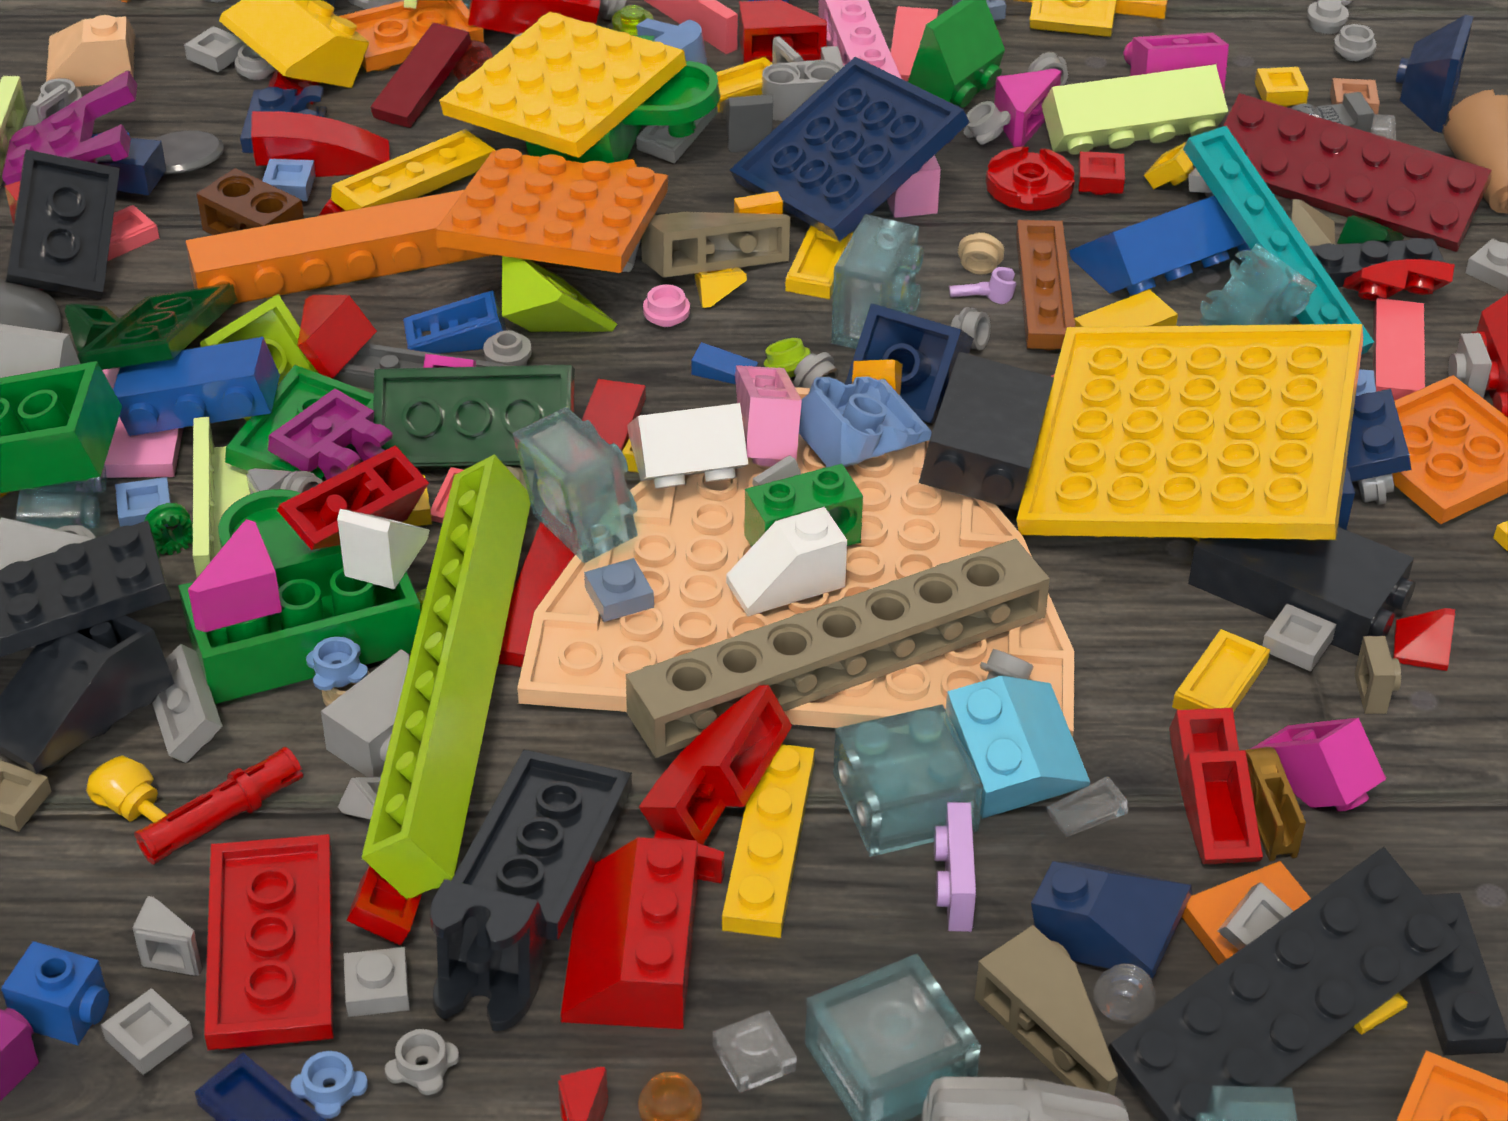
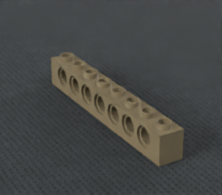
M1017 539L988 547L979 552L939 564L933 568L890 581L887 584L844 597L821 607L795 614L778 622L746 631L732 638L706 647L697 648L686 654L626 674L627 715L654 757L657 758L687 747L708 725L759 685H769L783 710L787 711L1045 618L1050 578Z

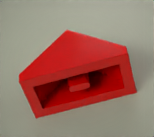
M312 295L305 299L297 346L319 374L334 378L377 330L350 295Z

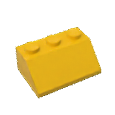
M241 0L221 13L219 19L224 26L282 75L348 88L353 87L370 43L355 31L357 26L353 22L333 13L334 7L322 0Z

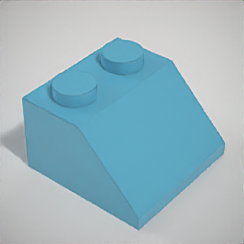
M1001 675L947 692L944 720L982 819L1090 786L1089 777L1051 683Z

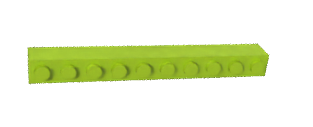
M495 454L455 474L361 857L406 899L431 889L439 888L444 879L452 880L456 871L527 525L532 494Z

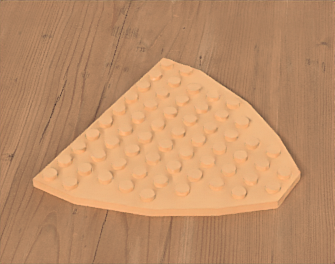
M795 387L801 399L807 396L810 388ZM799 434L796 462L801 474L826 468L824 462ZM925 441L845 467L863 495L861 543L847 546L845 587L747 616L726 583V574L751 548L744 536L745 489L753 487V478L770 467L754 464L752 458H748V465L735 469L736 478L706 482L705 473L685 475V485L667 488H655L654 479L641 481L611 505L599 522L604 523L607 527L608 540L598 546L589 545L585 541L534 611L517 688L518 704L627 712L626 674L640 670L643 667L663 662L697 648L709 646L746 631L755 630L795 614L821 607L844 597L887 584L890 581L913 575L939 564L956 560L1013 539H1017L1030 555L1031 553L1024 537L996 504L919 483L929 441ZM634 558L654 592V608L604 622L585 589L584 572ZM1048 593L1045 618L784 712L792 725L951 737L944 720L947 692L986 680L989 672L981 669L980 663L984 662L987 664L992 650L996 649L1032 664L1034 667L1028 680L1051 683L1073 738L1074 649Z

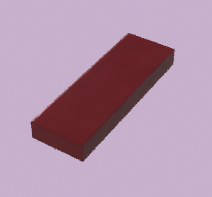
M433 22L371 105L373 118L411 128L471 45L470 33Z

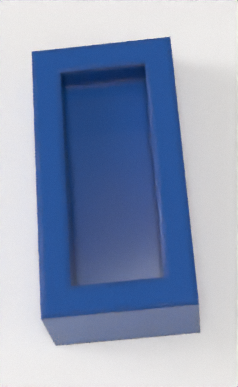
M701 342L691 360V373L699 377L736 384V365L758 367V362Z

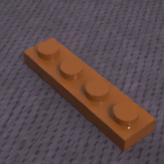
M1017 220L1016 240L1027 348L1061 349L1067 327H1075L1063 221Z

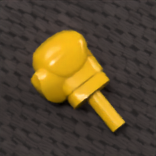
M121 755L97 767L88 778L86 791L90 800L97 806L110 808L130 822L141 814L153 823L167 816L166 813L154 805L158 792L157 789L151 786L154 780L152 774L142 763Z

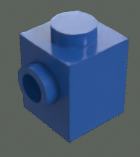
M35 941L30 944L1 987L7 1008L19 1012L29 1022L33 1032L74 1045L80 1044L92 1024L95 1025L100 1022L109 1002V992L104 983L99 960Z

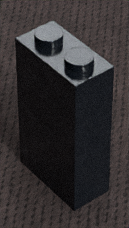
M958 352L929 440L919 483L1018 510L1054 377Z
M1338 527L1336 540L1200 538L1194 547L1188 584L1272 620H1276L1286 604L1336 624L1334 637L1330 644L1359 656L1363 636L1386 637L1395 617V609L1403 611L1407 607L1413 595L1416 582L1409 579L1414 557Z

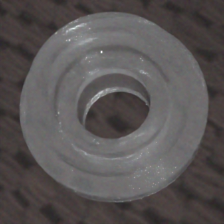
M1118 964L1111 967L1099 976L1094 987V1001L1099 1010L1108 1018L1120 1023L1132 1024L1141 1022L1152 1013L1156 1002V992L1151 978L1143 969L1132 964Z

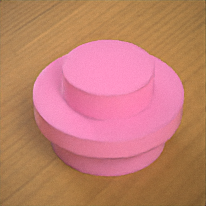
M659 285L649 291L643 303V314L647 320L658 326L672 327L688 318L690 303L685 297L684 291L679 287Z

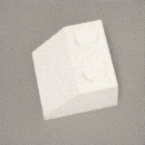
M740 403L640 415L627 425L640 480L654 479L655 488L685 485V475L705 473L706 482L736 478L735 469L748 465Z

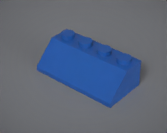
M1211 196L1107 234L1069 250L1071 259L1109 294L1127 287L1129 296L1155 287L1156 284L1153 277L1164 274L1166 281L1169 282L1193 273L1190 265L1193 262L1201 260L1203 268L1230 259L1227 252L1228 249L1237 246L1240 255L1251 251V249L1216 197Z

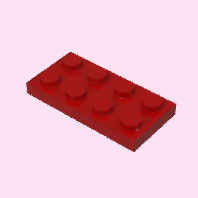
M330 834L211 844L204 1032L207 1050L334 1039L332 847Z

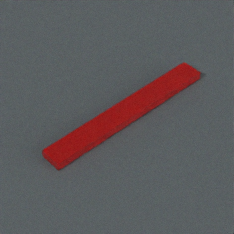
M604 379L597 380L573 440V467H563L514 587L498 660L499 664L522 667L534 611L585 542L584 528L590 523L600 521L621 466V453L629 440L627 425L640 415L646 399L645 385ZM576 498L581 502L580 507L583 510V515L578 520L571 522L562 520L558 505L565 499Z

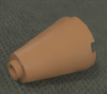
M1485 90L1466 97L1455 105L1448 113L1450 120L1446 126L1443 124L1442 131L1446 144L1458 160L1492 170L1491 180L1483 197L1492 210L1508 214V95H1495L1494 90Z

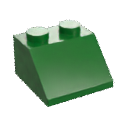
M961 0L926 24L908 79L909 83L961 108L967 106L978 92L984 88L989 90L996 84V78L1001 76L1002 69L999 66L1005 48L986 0Z

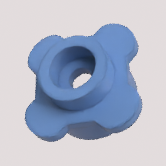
M330 637L320 641L306 657L307 665L313 668L316 674L313 677L314 686L317 689L327 691L334 687H344L351 682L358 683L368 675L367 666L361 664L359 660L361 654L360 646L345 637Z
M324 1051L313 1055L304 1064L302 1074L296 1075L291 1082L293 1096L309 1101L315 1106L316 1115L325 1119L339 1115L341 1106L351 1097L364 1094L368 1087L366 1075L361 1071H353L352 1063L348 1057L336 1051ZM328 1084H335V1085L332 1086V1087H327V1088L324 1087L325 1085H328Z

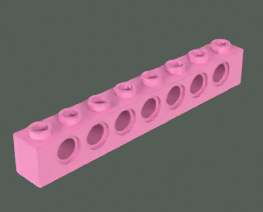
M819 0L818 17L827 21V47L838 46L844 66L856 56L901 78L868 0ZM935 155L888 198L887 202L894 218L938 213L941 169Z

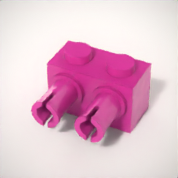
M1214 33L1133 37V41L1128 43L1124 49V59L1126 63L1131 65L1130 76L1216 65L1224 93L1229 44Z

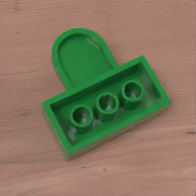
M636 36L650 41H655L654 36ZM686 61L687 65L579 158L526 141L528 155L537 157L559 155L565 158L566 161L580 163L602 161L608 164L627 160L642 125L668 126V133L672 137H687L695 132V120L710 113L719 103L720 88L718 76L711 67L703 63Z
M287 489L263 490L249 494L234 502L223 513L219 522L218 534L221 549L246 519L256 522L276 572L282 612L203 632L195 629L188 588L193 582L178 585L187 633L193 650L197 652L214 703L217 704L312 679L316 674L314 669L307 665L306 657L320 641L326 638L345 637L358 644L361 651L359 660L364 665L389 659L399 650L411 653L421 610L420 602L407 572H405L395 589L346 577L341 545L311 550L277 511L281 503L297 496L300 492Z

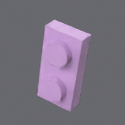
M947 802L945 826H935L934 860L945 861V871H937L936 906L947 907L948 931L972 932L976 885L971 803Z

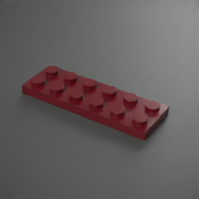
M1239 93L1223 125L1228 127L1273 194L1291 200H1302L1310 206L1341 216L1352 217V215L1367 218L1411 238H1433L1437 246L1458 252L1491 180V169Z

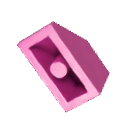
M1359 718L1288 725L1251 748L1272 747L1276 750L1293 793L1310 808L1335 806L1337 811L1353 809L1369 799L1367 794L1369 790L1386 780Z

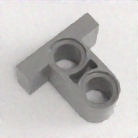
M838 46L821 47V60L776 63L767 66L763 70L762 95L773 94V120L784 121L844 67Z

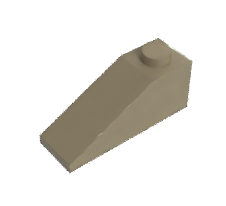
M677 212L654 215L642 236V262L664 278L789 261L790 216L787 214Z
M1032 925L981 959L978 963L975 1000L1063 1083L1068 1086L1104 1092L1115 1096L1118 1073L1077 966L1071 960L1066 949L1058 942L1050 941Z

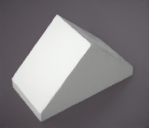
M340 509L337 521L345 576L395 589L427 541L430 530L379 516Z

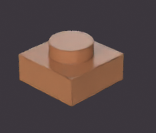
M1332 79L1330 90L1332 105L1342 104L1344 93L1361 92L1375 113L1374 118H1377L1380 102L1375 80Z

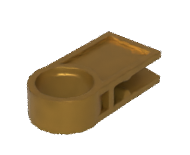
M1272 747L1245 750L1259 836L1269 861H1275L1276 855L1290 853L1291 858H1297L1306 821L1279 756Z

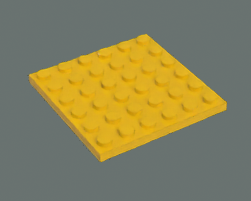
M1362 324L1067 327L1016 519L1018 531L1021 535L1336 540L1363 346Z

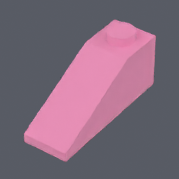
M736 365L737 403H740L747 457L752 458L754 464L769 467L789 455L797 459L802 400L785 368Z

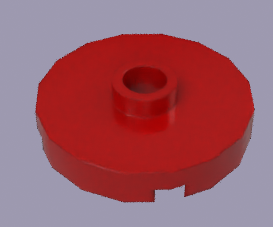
M1015 147L1000 152L990 160L988 171L986 172L987 191L995 200L1009 207L1021 210L1050 209L1067 201L1074 190L1073 166L1065 157L1052 150L1040 148L1039 154L1034 152L1028 153L1029 147Z

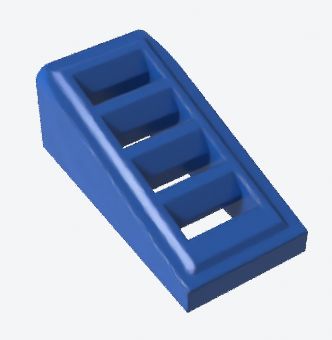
M493 290L403 319L408 349L435 354L483 349L484 343L488 338L498 332L506 331L505 320L502 317V311ZM422 331H431V334L423 336Z

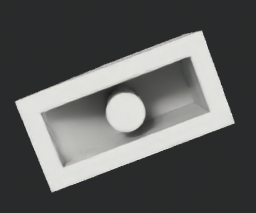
M825 507L775 521L726 574V583L747 616L845 587L847 539Z

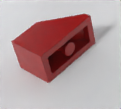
M782 0L739 2V41L743 64L766 57L773 63V41L778 36L794 49L804 61L821 60V47H827V21Z

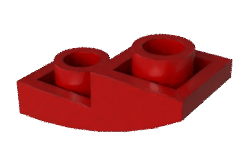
M1403 259L1382 262L1363 268L1345 278L1343 288L1359 291L1358 296L1360 298L1370 301H1376V298L1387 299L1403 289L1414 294L1429 295L1452 282L1455 264L1425 259Z

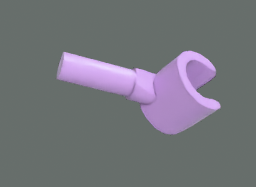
M995 268L992 271L990 282L949 286L950 298L980 295L987 296L995 303L1006 304L1014 295L1017 284L1013 281L1015 273L1010 268Z

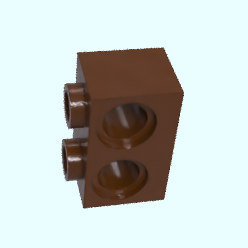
M236 168L197 193L202 230L211 235L304 219L301 199Z

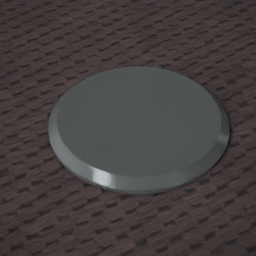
M178 131L152 139L162 141L166 172L164 174L182 173L202 168L217 160L224 151V144L221 139L203 131Z

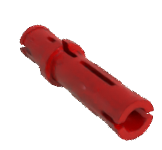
M282 747L266 759L244 771L241 768L228 773V780L219 784L214 789L182 805L160 820L137 830L134 833L137 839L136 842L145 858L154 865L172 852L200 838L232 817L244 811L253 813L262 806L261 801L282 788H286L292 783L303 778V773L300 771L302 768L291 750L287 747Z

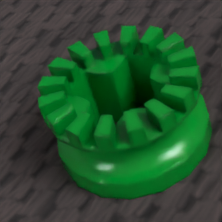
M177 503L161 504L152 509L145 517L144 521L148 520L160 554L164 555L167 552L168 555H173V551H176L178 554L181 553L180 549L182 547L186 550L189 548L188 543H193V522L184 506ZM165 524H168V526L178 525V527L171 531L165 527Z

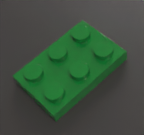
M294 365L277 386L272 412L270 414L251 416L226 446L225 463L246 471L254 468L292 472L301 471L268 451L269 435L333 389L341 391L372 410L374 394ZM351 443L344 447L349 448L353 451L355 449L354 445ZM319 467L311 471L323 482L326 481L324 473Z

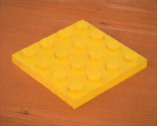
M549 12L540 17L534 25L520 36L514 38L508 46L493 58L488 59L483 66L468 78L458 83L453 90L440 99V104L445 116L579 158L687 65L686 58L682 49L632 36L626 32H618L597 26L594 23L565 17L559 13Z

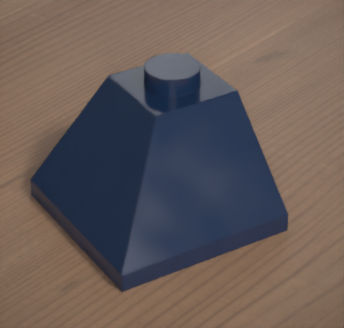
M1464 15L1417 41L1414 44L1410 58H1401L1396 76V83L1403 84L1400 101L1434 132L1443 133V124L1446 125L1448 113L1451 110L1458 88L1474 16Z
M871 303L845 385L852 384L854 361L896 360L903 364L900 397L922 421L934 424L958 352L969 354L974 338L961 329Z
M1052 861L1031 902L1034 925L1050 941H1056L1061 944L1070 955L1072 961L1153 979L1192 895V887L1190 884L1083 862Z

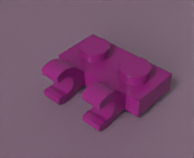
M333 389L269 435L268 451L301 471L311 472L319 467L324 473L326 480L357 465L360 463V459L365 461L385 451L381 446L392 439L393 433L385 426L373 423L374 411L341 391ZM351 443L356 448L357 453L344 447Z

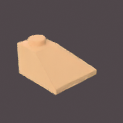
M100 15L93 19H83L49 37L46 82L52 79L64 78L73 81L75 87L103 85L128 70L134 77L135 35L127 16L113 17L110 15Z

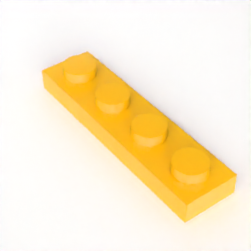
M464 129L332 184L331 200L345 211L415 199L477 172L495 149L467 129Z
M781 744L747 801L722 914V931L781 938L814 767L815 748Z

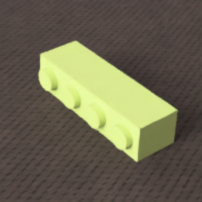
M1216 65L1055 86L1051 88L1041 105L1052 150L1054 152L1068 151L1069 154L1073 155L1080 154V151L1088 152L1093 147L1109 145L1112 149H1119L1140 140L1150 139L1152 143H1161L1172 139L1175 135L1191 133V136H1195L1216 129L1228 113Z

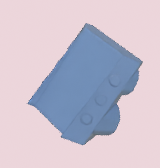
M817 377L814 379L808 395L801 399L799 434L824 462L826 467L841 463L844 467L856 465L888 452L898 451L908 446L929 441L932 434L927 425L885 379L877 380L871 377H856L852 384L845 385L831 377Z

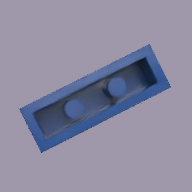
M264 337L182 350L171 360L120 367L113 391L122 405L119 417L128 435L135 436L190 427L194 424V418L209 417L210 423L270 414L280 374Z

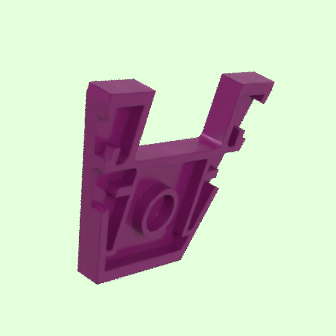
M130 71L121 73L38 124L26 126L13 134L9 141L2 174L5 184L9 185L20 181L26 149L96 164L98 163L96 158L108 154L114 162L128 157L131 138L122 124L97 136L92 137L95 119L136 100L138 84Z

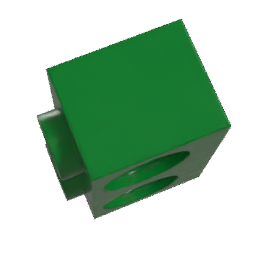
M842 463L746 488L744 536L752 547L775 521L825 507L846 537L847 546L861 543L863 495Z

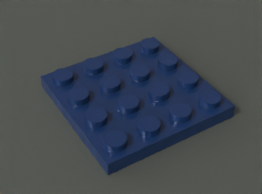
M855 56L730 169V172L737 183L756 194L778 191L783 200V209L840 242L849 233L853 232L879 205L888 200L892 193L913 174L917 173L941 148L951 142L970 122L964 109Z

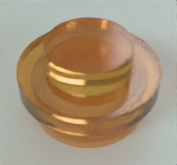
M677 1072L660 1073L654 1076L641 1091L638 1100L639 1115L642 1121H698L702 1113L701 1094L685 1075Z

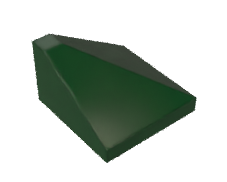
M1352 215V217H1348L1337 244L1365 243L1367 241L1403 240L1404 237L1402 236L1403 234L1370 219Z
M67 304L64 310L78 352L119 319L106 306Z

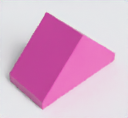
M1048 69L996 78L994 104L1000 112L1008 111L1011 115L1010 121L1004 125L1003 130L1014 147H1023L1045 122L1041 105L1051 88L1060 86L1062 71Z
M246 519L188 588L195 629L208 632L282 612L276 572L256 522Z

